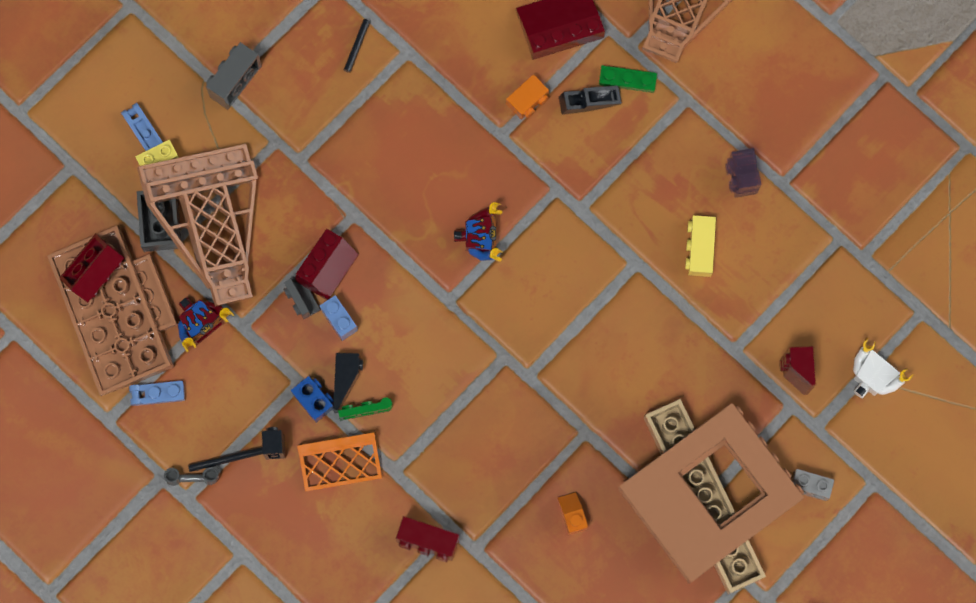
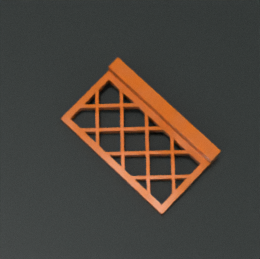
M375 432L297 445L305 491L382 478ZM366 445H373L374 453L370 459L360 453ZM350 448L356 452L351 462L341 456L345 449ZM337 450H342L339 454L335 452ZM326 452H332L337 456L332 465L322 460ZM323 453L320 458L315 454ZM358 454L367 460L362 470L352 464ZM312 455L318 459L312 469L305 465L304 456ZM338 458L348 464L343 473L333 468ZM319 461L329 467L323 477L314 471ZM369 462L376 466L377 475L368 476L363 472ZM350 466L360 472L355 479L351 480L344 475ZM306 468L310 470L308 475L306 474ZM331 469L341 475L333 483L325 479ZM311 473L321 478L316 486H308L307 478ZM361 473H362L364 476H366V477L359 478V476L361 475ZM323 480L328 483L320 485Z

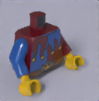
M497 202L491 203L490 207L482 209L465 221V230H454V242H466V251H469L470 255L480 261L493 259L498 262L502 261V258L497 257L498 253H503V251L496 248V216H493L494 214H502V210L496 211L497 206L501 205Z
M188 297L180 301L179 305L184 312L179 316L178 330L185 351L189 352V346L196 348L199 343L221 327L224 321L228 322L226 319L228 315L234 316V314L228 308H224L221 305L215 306L214 302L210 301L202 302L198 300L193 304Z

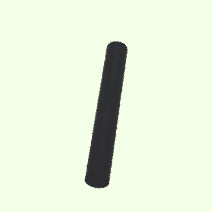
M367 19L362 21L344 67L345 72L350 73L370 24V21Z

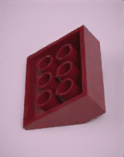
M540 0L516 8L533 60L604 38L605 30L593 0Z

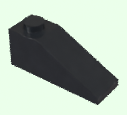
M336 353L334 413H338V410L342 408L359 377V371H363V359H360L358 353Z

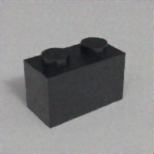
M268 427L266 431H262L263 456L266 460L286 458L285 436L282 430H278V427Z

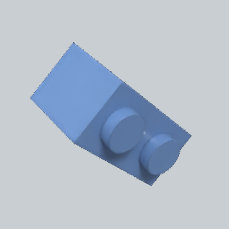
M336 295L320 305L322 313L342 341L358 331L356 324Z

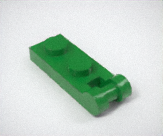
M385 397L379 403L373 404L372 401L361 403V406L353 407V405L343 406L342 410H338L340 421L389 412L393 405L391 399Z

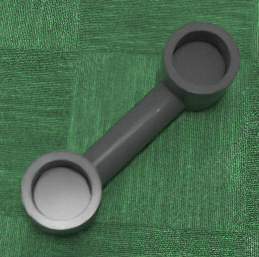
M213 467L206 468L203 474H179L177 469L169 468L164 472V479L171 486H176L180 482H205L207 485H213L218 481L219 474Z

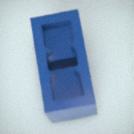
M308 376L295 386L291 392L317 423L333 410L332 403L334 400L328 393L325 395L320 390L322 386L316 378L312 380ZM309 386L313 388L312 394H303V389L305 387ZM319 401L325 403V407L322 410L315 409V404Z

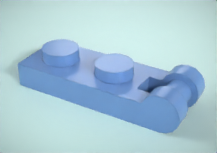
M138 103L133 104L131 109L127 111L125 109L121 112L145 151L163 143ZM135 114H138L139 117L132 120L131 117Z
M183 381L129 386V392L132 394V399H130L131 406L185 401ZM139 392H145V398H140Z

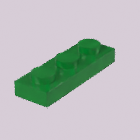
M601 65L599 85L618 86V88L654 93L657 73Z

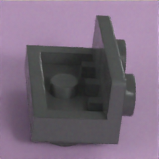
M291 279L284 282L286 288L283 290L288 299H293L295 304L292 306L297 316L301 314L303 319H306L320 311L309 289L296 281L292 282Z

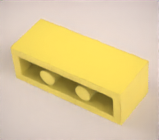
M693 215L691 221H688L687 232L691 233L690 240L687 239L686 251H689V258L685 260V269L688 270V275L712 276L716 217Z

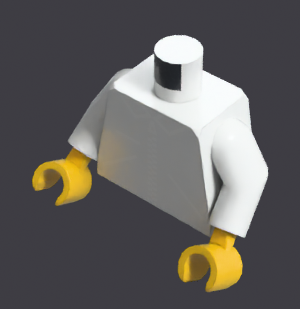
M869 338L864 340L863 347H861L854 358V380L859 383L854 393L860 398H863L868 391L874 396L876 394L885 395L895 392L905 381H909L913 377V374L910 377L905 376L904 373L908 368L900 373L874 352L873 349L876 342L872 346H868L866 342Z

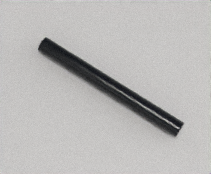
M258 447L189 464V472L262 455L263 448Z

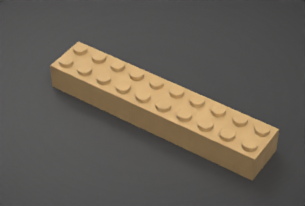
M681 399L648 413L644 417L645 423L661 455L695 431ZM709 457L682 476L718 525L735 514ZM749 540L714 565L728 595L766 577Z

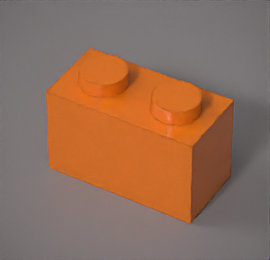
M533 74L506 99V105L521 120L524 117L528 118L534 113V108L537 105H543L548 100L549 89Z

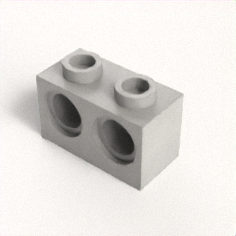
M796 469L791 480L794 485L798 484L804 492L803 495L824 501L830 499L834 479Z

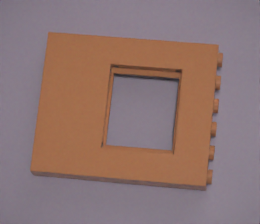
M733 403L618 488L689 584L804 499L802 495L804 492L798 484L794 485L791 481V474L787 469L781 468L778 464L780 462L778 457L773 452L770 453L766 448L768 445L762 437L758 438L754 432L756 431L755 427L750 421L746 422L742 417L744 415L742 410L737 405L734 406ZM725 445L761 492V495L718 525L682 476Z

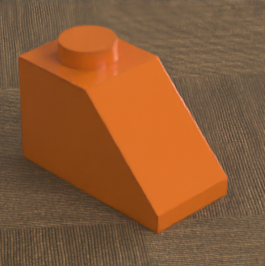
M576 492L558 497V503L568 535L587 530L586 518Z

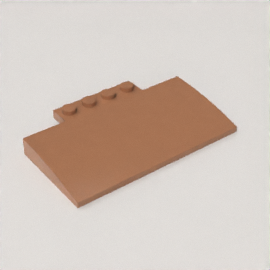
M114 226L97 235L117 250L124 259L120 267L112 272L109 280L99 288L97 295L90 299L88 303L72 292L59 277L93 236L47 256L100 396L174 368L161 332L178 325L152 255L148 254L133 261L122 230L118 226Z

